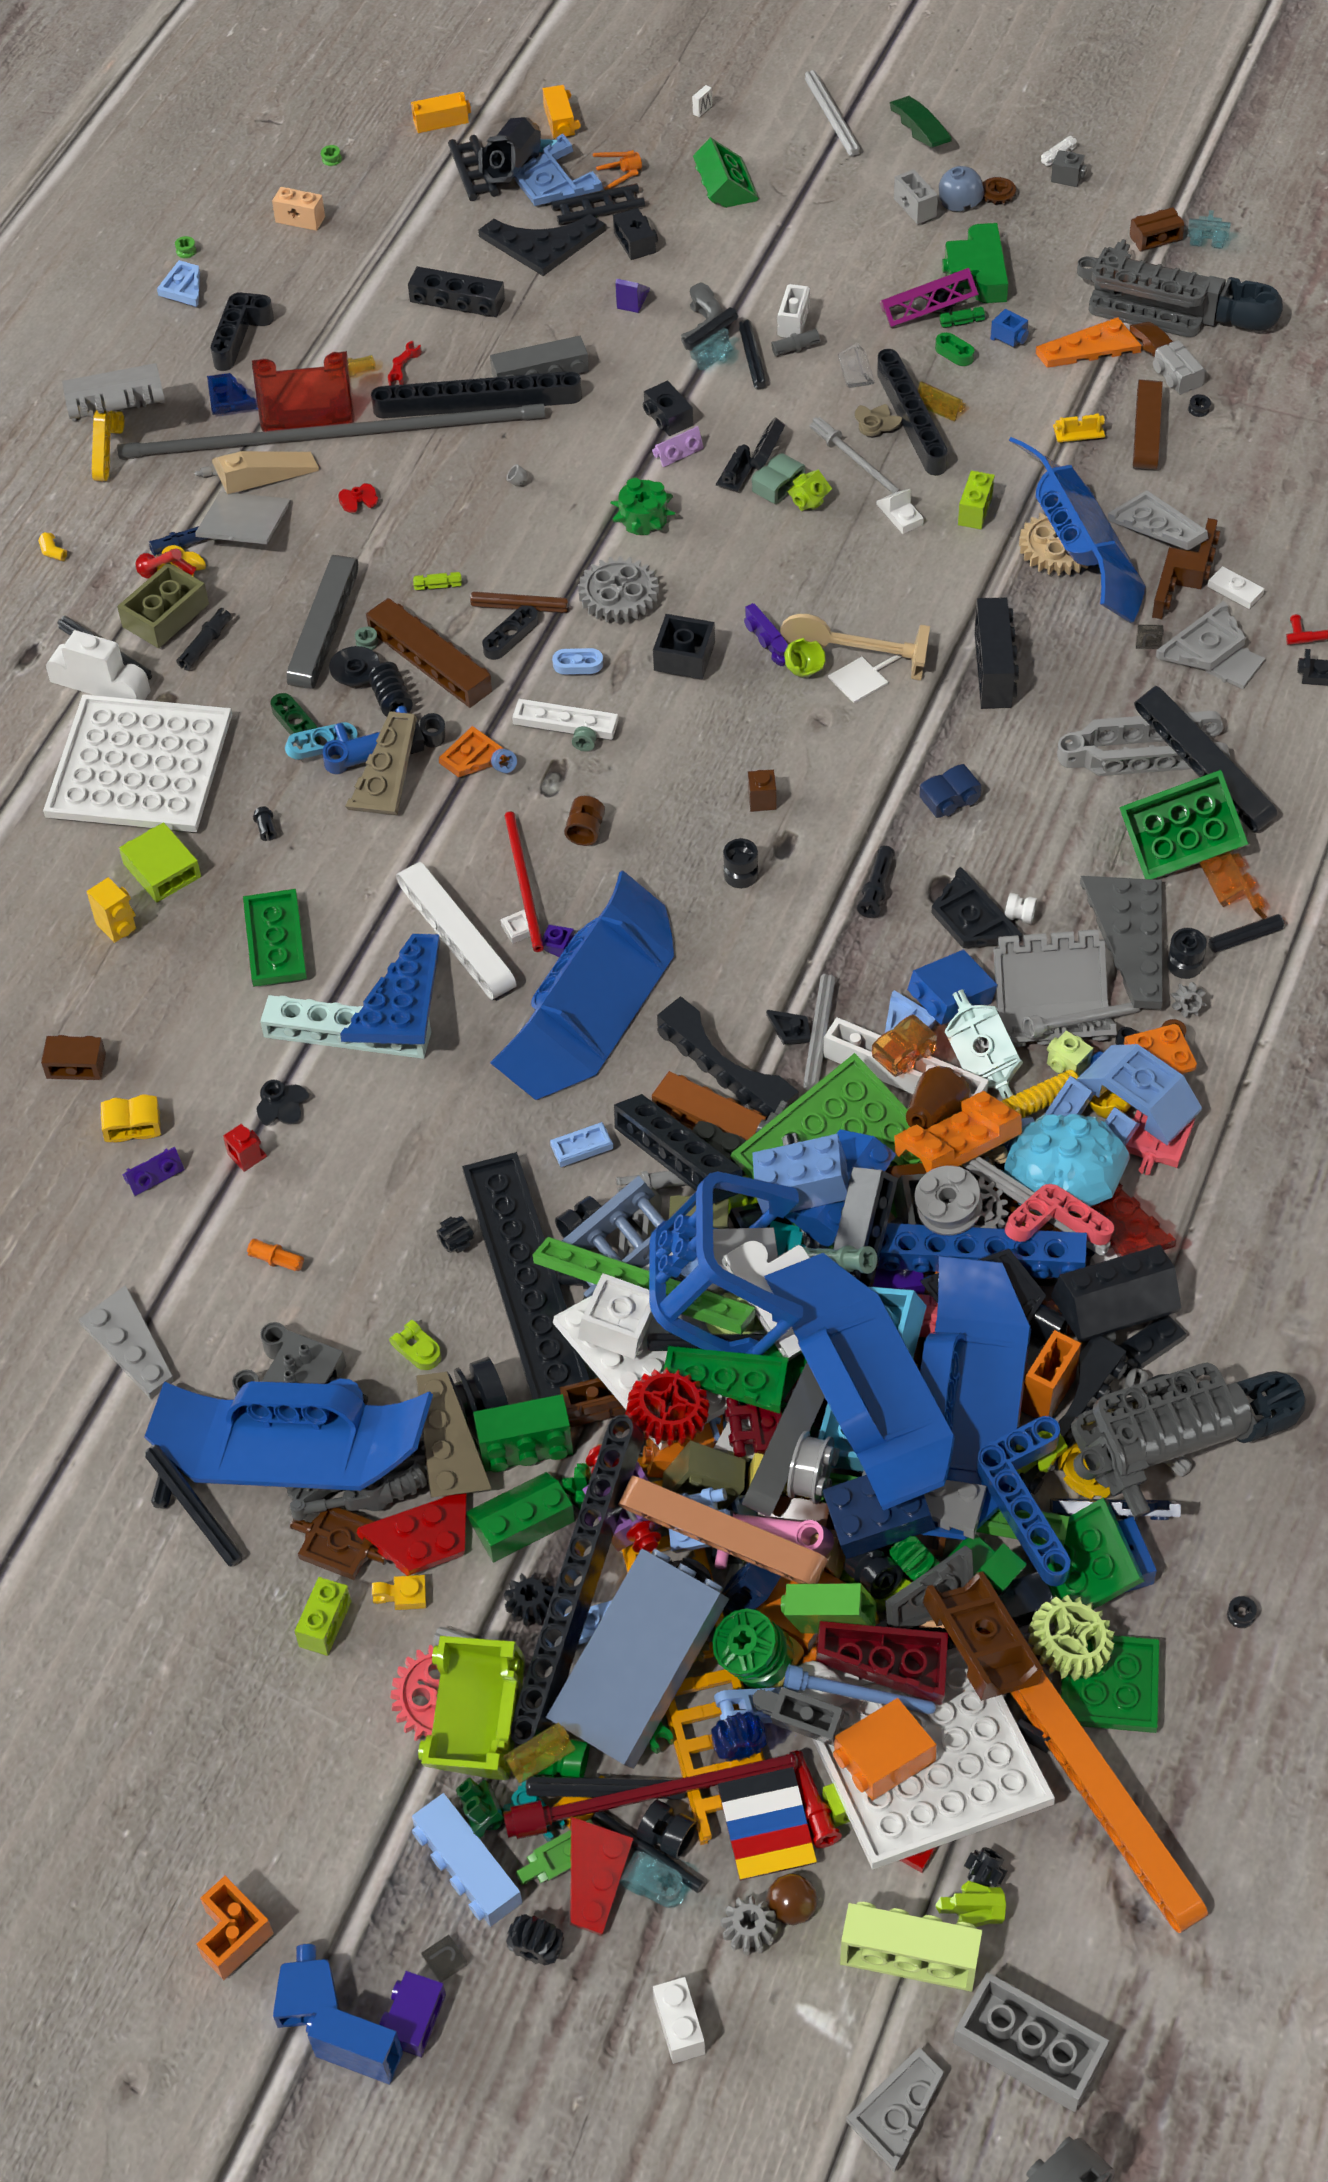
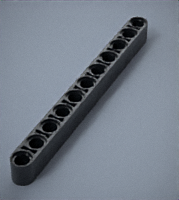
M625 1415L614 1417L608 1424L513 1715L510 1737L515 1743L530 1751L539 1750L543 1735L545 1733L550 1734L553 1721L546 1718L567 1681L622 1510L619 1502L631 1476H633L643 1445V1430ZM630 1429L628 1435L622 1438L623 1433ZM620 1458L619 1463L615 1467H612L614 1461ZM611 1487L610 1492L603 1497L604 1491ZM601 1516L600 1522L593 1527L595 1520ZM592 1546L590 1553L584 1556L585 1550ZM582 1576L580 1583L574 1586L576 1579ZM572 1606L571 1612L564 1617L566 1609ZM562 1636L561 1643L555 1647L556 1640ZM552 1666L551 1674L545 1677L546 1670ZM542 1697V1703L539 1707L535 1708L536 1701ZM532 1728L530 1737L525 1739L527 1730Z

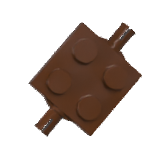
M338 1507L320 1512L311 1523L305 1520L297 1521L293 1519L291 1521L290 1529L305 1534V1541L298 1552L300 1560L355 1580L362 1565L368 1559L383 1565L387 1563V1559L377 1552L378 1549L366 1538L360 1539L356 1533L358 1527L375 1521Z

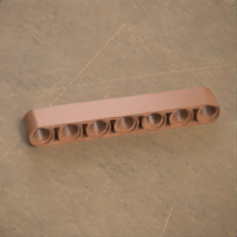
M631 1476L619 1502L620 1507L633 1514L798 1584H818L828 1561L825 1556L636 1476Z

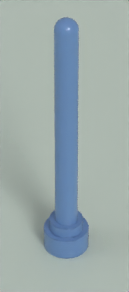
M789 1664L785 1673L784 1688L795 1692L799 1690L804 1691L808 1688L883 1705L899 1698L908 1710L926 1714H933L936 1710V1705L932 1701L810 1676L807 1671H803V1668Z

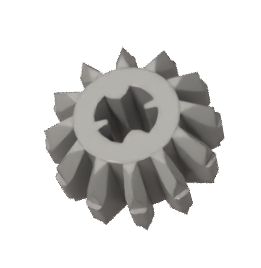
M750 1896L749 1903L744 1904L743 1900L738 1897L736 1899L737 1908L727 1906L726 1914L728 1917L721 1919V1926L726 1929L723 1932V1938L726 1941L732 1940L731 1949L733 1951L742 1945L746 1956L750 1953V1947H754L760 1954L763 1952L762 1943L770 1946L773 1943L771 1934L777 1933L778 1925L773 1922L776 1919V1914L773 1910L766 1911L768 1903L765 1900L755 1905V1897ZM751 1922V1926L755 1923V1928L748 1929L747 1925L744 1928V1923Z

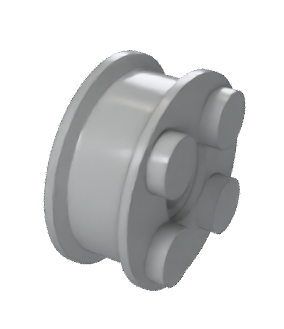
M957 1166L937 1167L926 1173L916 1186L915 1202L921 1222L930 1231L940 1235H957L967 1231L978 1221L982 1212V1198L979 1184L969 1171ZM946 1199H955L951 1203L943 1202Z
M809 1431L802 1432L796 1444L789 1470L787 1484L789 1498L793 1499L796 1495L811 1498L813 1504H819L824 1496L822 1490L832 1487V1479L829 1477L832 1466L835 1467L838 1462L840 1451L839 1448L834 1447L833 1437L828 1436L826 1440L811 1437Z

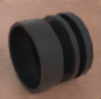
M489 1357L469 1364L470 1378L466 1379L464 1373L458 1367L454 1369L456 1383H454L448 1373L468 1428L467 1417L470 1418L473 1426L476 1428L473 1412L508 1405L501 1380Z

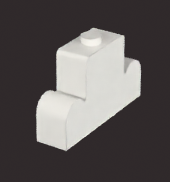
M77 630L73 631L65 644L58 646L46 664L50 682L95 696L145 700L151 691L147 675L143 669L134 664H127L126 666L123 664L119 645L116 642Z
M748 1241L724 1255L722 1264L728 1272L773 1293L764 1276L806 1260L809 1256L804 1248L798 1245L768 1263L766 1247L760 1242ZM748 1302L750 1306L755 1307V1315L767 1333L771 1331L777 1324L772 1321V1314ZM792 1328L774 1343L782 1356L788 1358V1362L802 1353Z

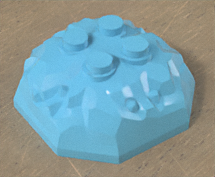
M1045 1114L1037 1118L1035 1122L1023 1126L1022 1134L1015 1137L1005 1162L1004 1173L1034 1192L1045 1184L1057 1185L1091 1207L1113 1197L1128 1164L1130 1155L1123 1142L1114 1134L1106 1122L1101 1121L1098 1117H1085L1078 1114H1069L1067 1116Z

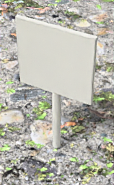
M896 654L875 667H872L863 657H860L828 675V678L855 703L888 684V681L878 670L898 660L902 655Z

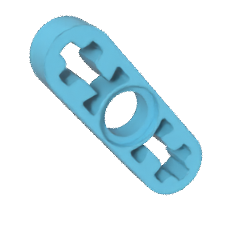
M342 722L347 735H349V740L357 738L356 728L350 723ZM336 724L291 734L285 745L287 755L299 760L323 754L324 746L317 744L314 738L322 736L328 742L334 740V738L338 740L334 728ZM296 743L298 746H302V749L299 750L297 746L293 747V744Z

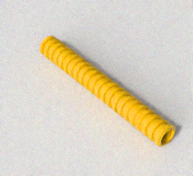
M1069 1069L1064 1073H1060L1057 1076L1051 1077V1079L1030 1087V1089H1025L1023 1092L1003 1099L1001 1102L1021 1114L1022 1119L1046 1108V1106H1050L1068 1078L1072 1076L1077 1079L1079 1076L1076 1072Z

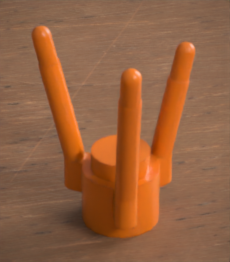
M634 150L593 153V157H623L618 162L596 167V170L599 171L620 166L623 172H627V174L605 186L604 190L611 189L628 178L638 175V170L642 169L641 157Z

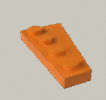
M1117 317L1036 346V355L1049 368L1077 363V359L1092 361L1098 360L1099 356L1111 354V357H1117L1126 351H1132V354L1141 353L1142 345Z

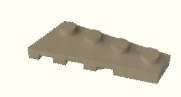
M389 712L376 740L377 745L373 753L369 755L366 761L367 766L354 786L356 789L352 798H349L345 805L348 810L398 815L417 721L415 714Z
M440 1372L417 1375L418 1396L429 1391L433 1394L422 1431L430 1497L491 1490L492 1488L448 1373Z

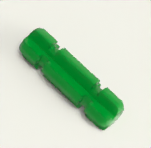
M980 306L973 308L972 311L969 308L954 311L952 314L948 312L941 314L939 320L943 328L951 327V324L956 326L972 323L973 320L975 322L983 321L985 319V311Z

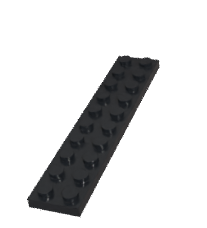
M514 1152L464 1165L462 1169L532 1400L560 1395L559 1387L587 1381L589 1377L583 1358L553 1324L554 1316L567 1308L555 1270L535 1264L533 1261V1253L545 1241L518 1154Z

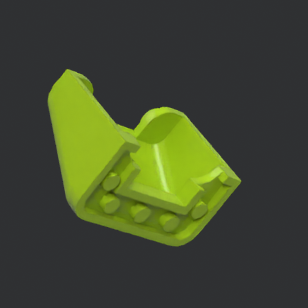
M440 1636L439 1644L434 1646L432 1653V1663L437 1665V1669L440 1672L432 1735H427L425 1741H420L418 1758L422 1760L421 1764L428 1768L490 1779L508 1780L511 1774L515 1742L511 1739L510 1735L513 1715L523 1686L524 1654L514 1641Z

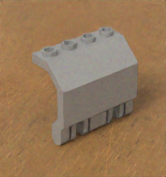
M156 363L62 381L69 419H72V421L84 416L91 415L93 417L96 410L98 414L104 413V410L107 412L120 410L122 412L126 408L137 407L138 409L142 405L146 407L147 404L165 403Z

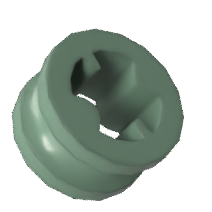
M362 627L355 632L356 646L366 647L371 650L376 649L378 639L374 628Z
M578 727L574 731L572 745L580 751H590L594 748L597 734L589 727Z

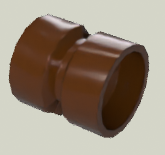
M578 796L573 800L564 829V835L569 841L581 846H589L597 841L600 825L605 814L603 803L591 796Z

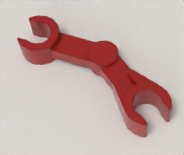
M414 341L408 342L406 350L392 360L393 368L388 374L389 386L395 380L399 381V385L404 384L401 371L403 365L410 358H417L421 355V345L414 349Z

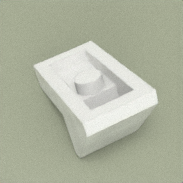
M911 489L898 491L877 500L878 507L902 534L923 525L924 518L910 503Z

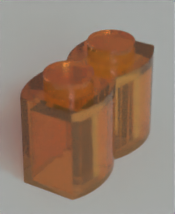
M912 1014L898 1023L893 1030L884 1033L872 1044V1057L894 1077L902 1073L906 1074L913 1069L916 1061L928 1058L936 1050L937 1034Z

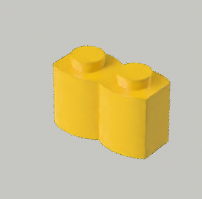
M142 1094L129 1100L111 1098L101 1102V1124L104 1141L123 1142L132 1138L150 1139L160 1136V1109L157 1096Z

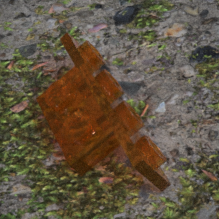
M1233 850L1200 862L1219 903L1223 907L1246 894L1253 910L1262 919L1267 917L1263 909L1267 906L1266 902L1259 892L1255 893L1253 888L1257 885L1250 873H1245L1243 868L1246 866V863L1239 852L1235 853Z

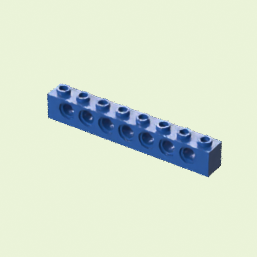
M888 1223L877 1269L888 1271L914 1270L921 1273L927 1271L939 1272L938 1256L978 1259L1009 1248L1031 1276L1039 1279L1046 1277L1058 1278L1060 1274L1086 1267L1087 1233L1037 1231L1028 1240L1018 1242L1010 1239L1006 1235L1005 1229L971 1227L957 1235H940L930 1231L924 1225Z

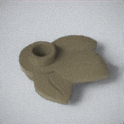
M887 404L872 410L859 405L855 410V418L859 422V431L866 436H875L880 434L881 431H892L902 422V417L890 416Z

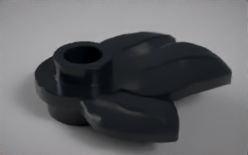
M269 1080L264 1083L260 1090L261 1102L256 1108L258 1118L265 1126L270 1125L276 1119L285 1124H296L301 1119L299 1103L307 1100L309 1094L300 1085L285 1086L279 1080Z

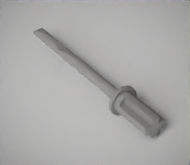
M821 417L813 419L810 428L826 441L828 447L837 445L891 493L899 490L841 440L842 432L840 430L833 429Z

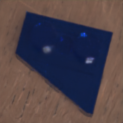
M231 373L207 376L212 415L258 409L256 399L254 397L251 398L247 394L246 388L239 384Z

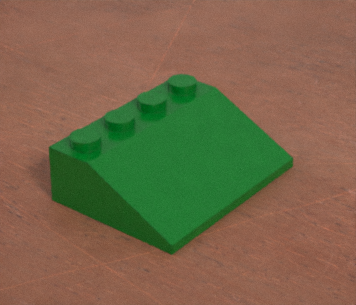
M1221 770L1119 807L1145 879H1156L1249 845Z

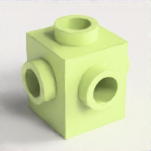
M1065 1031L1059 1038L1055 1037L1048 1045L1047 1064L1057 1073H1064L1070 1069L1080 1076L1091 1063L1093 1047L1085 1043L1082 1038Z

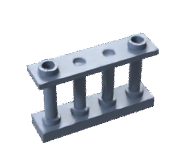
M638 1175L566 1236L562 1242L589 1251L596 1246L603 1256L643 1268L649 1264L650 1237L644 1241L627 1219L638 1209H641L656 1228L665 1220L649 1202L655 1196L654 1192ZM617 1227L635 1248L623 1260L620 1259L605 1240V1237ZM587 1282L590 1288L583 1293L586 1298L593 1295L596 1284Z

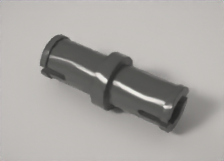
M815 328L800 334L792 333L790 337L772 341L771 347L776 357L791 351L799 352L801 348L819 344L820 337Z

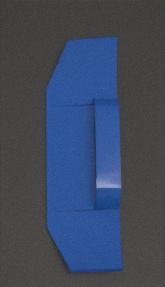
M1010 437V442L1041 461L1047 470L1038 482L1036 498L1065 550L1080 565L1099 564L1101 572L1100 604L1126 621L1134 622L1140 609L1146 586L1089 486L1083 482L1072 465L1060 466L1033 447Z
M625 871L619 872L615 889L599 917L580 929L572 938L533 995L531 1006L535 1012L520 1032L490 1063L535 1100L596 1075L674 957L672 933L665 905Z
M824 1253L765 1275L764 1277L773 1294L803 1306V1317L792 1327L798 1339L799 1347L837 1422L856 1453L883 1511L945 1486L955 1436L879 1295Z
M938 1256L939 1281L935 1332L930 1333L925 1340L920 1373L955 1436L946 1480L984 1485L977 1472L978 1452L986 1444L1019 1428L1031 1328L1002 1262ZM1016 1445L1011 1447L1014 1452H1016ZM986 1459L984 1461L989 1467L999 1464L994 1459ZM1004 1484L999 1487L1005 1493L1011 1492V1485ZM988 1490L977 1529L999 1509ZM935 1521L933 1522L936 1529L922 1533V1535L962 1540L968 1538L964 1536V1531L951 1528L950 1531L940 1528Z
M164 1381L144 1438L152 1445H159L174 1466L195 1483L361 1491L382 1478L417 1450L433 1394L429 1391L401 1403L377 1406L365 1405L356 1394L336 1384L251 1381L239 1389L234 1400H224L203 1396Z

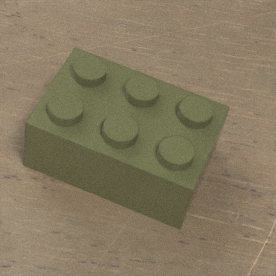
M168 563L122 601L117 608L123 628L153 646L160 648L207 607L209 601L205 583Z

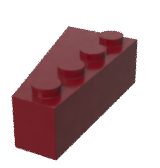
M820 1621L817 1631L815 1661L836 1670L941 1705L945 1697L948 1633Z

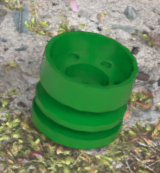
M753 1609L736 1610L726 1616L716 1628L712 1641L713 1654L719 1665L750 1687L766 1688L775 1685L785 1677L789 1664L792 1665L794 1658L793 1643L787 1632L760 1611Z

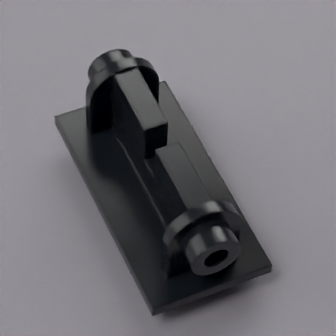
M742 444L737 447L736 452L733 453L716 482V486L739 491L752 469V466L748 464L751 458L749 446Z

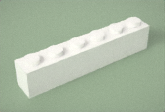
M836 1017L824 1036L823 1057L841 1064L855 1053L881 1081L911 1094L914 1093L920 1076L929 1068L936 1066L950 1067L960 1078L963 1076L971 1090V1097L982 1091H988V1080L838 1017Z

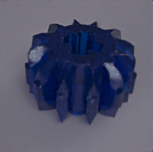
M737 1712L736 1715H727L726 1719L716 1722V1726L711 1729L712 1744L720 1759H725L726 1762L733 1760L740 1762L744 1758H751V1755L761 1752V1748L767 1744L766 1730L759 1715H753L752 1712L744 1714Z

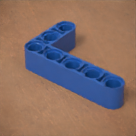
M1042 1416L983 1446L978 1452L977 1472L1042 1580L1050 1586H1059L1066 1582L1068 1578L1071 1560L1016 1471L1051 1453L1058 1445L1060 1435L1059 1423L1050 1416ZM1047 1431L1053 1436L1049 1439H1043L1038 1433ZM1014 1445H1021L1026 1450L1021 1453H1016L1011 1449V1447ZM986 1459H994L999 1464L989 1467L984 1461ZM1008 1484L1015 1490L1005 1493L999 1487ZM1025 1510L1031 1516L1027 1519H1021L1015 1513ZM1039 1536L1043 1537L1047 1543L1036 1545L1031 1539ZM1058 1563L1063 1567V1570L1053 1572L1047 1565Z

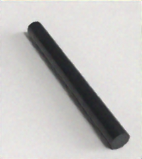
M600 1811L593 1815L592 1820L601 1827L633 1838L631 1847L690 1889L696 1893L702 1890L705 1884L704 1881L652 1845L638 1838L635 1833L605 1812Z

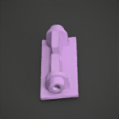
M696 426L655 445L652 452L656 458L660 457L662 467L704 449L699 427Z

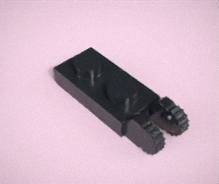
M1167 1315L1160 1317L1121 1343V1345H1118L1126 1350V1356L1129 1358L1125 1362L1128 1365L1121 1378H1125L1128 1372L1134 1368H1144L1184 1341L1186 1338L1184 1330Z

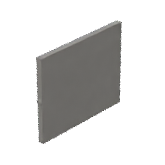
M220 491L195 532L196 537L268 544L290 505V499L240 493L227 494Z

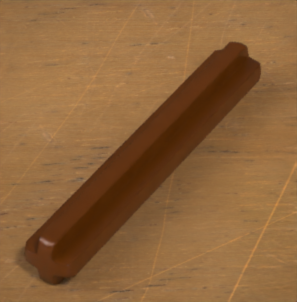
M475 591L471 593L470 603L473 607L518 609L521 606L530 605L536 608L537 611L566 613L568 610V599L562 597Z

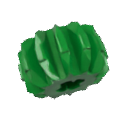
M909 1536L902 1541L894 1543L895 1545L889 1550L892 1559L913 1581L940 1563L916 1536Z

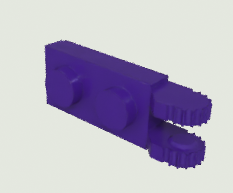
M755 603L746 606V618H744L746 628L750 632H754L763 648L767 647L772 653L771 659L773 662H776L780 667L786 666L784 657L788 646L786 640Z

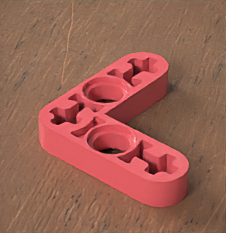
M1045 1184L1009 1216L1005 1226L1006 1235L1018 1242L1031 1238L1052 1217L1075 1232L1087 1233V1240L1096 1245L1109 1243L1114 1232V1225L1108 1218L1054 1184ZM1029 1210H1037L1042 1214V1216L1034 1215L1030 1213ZM1069 1211L1077 1212L1082 1217H1074L1069 1214Z

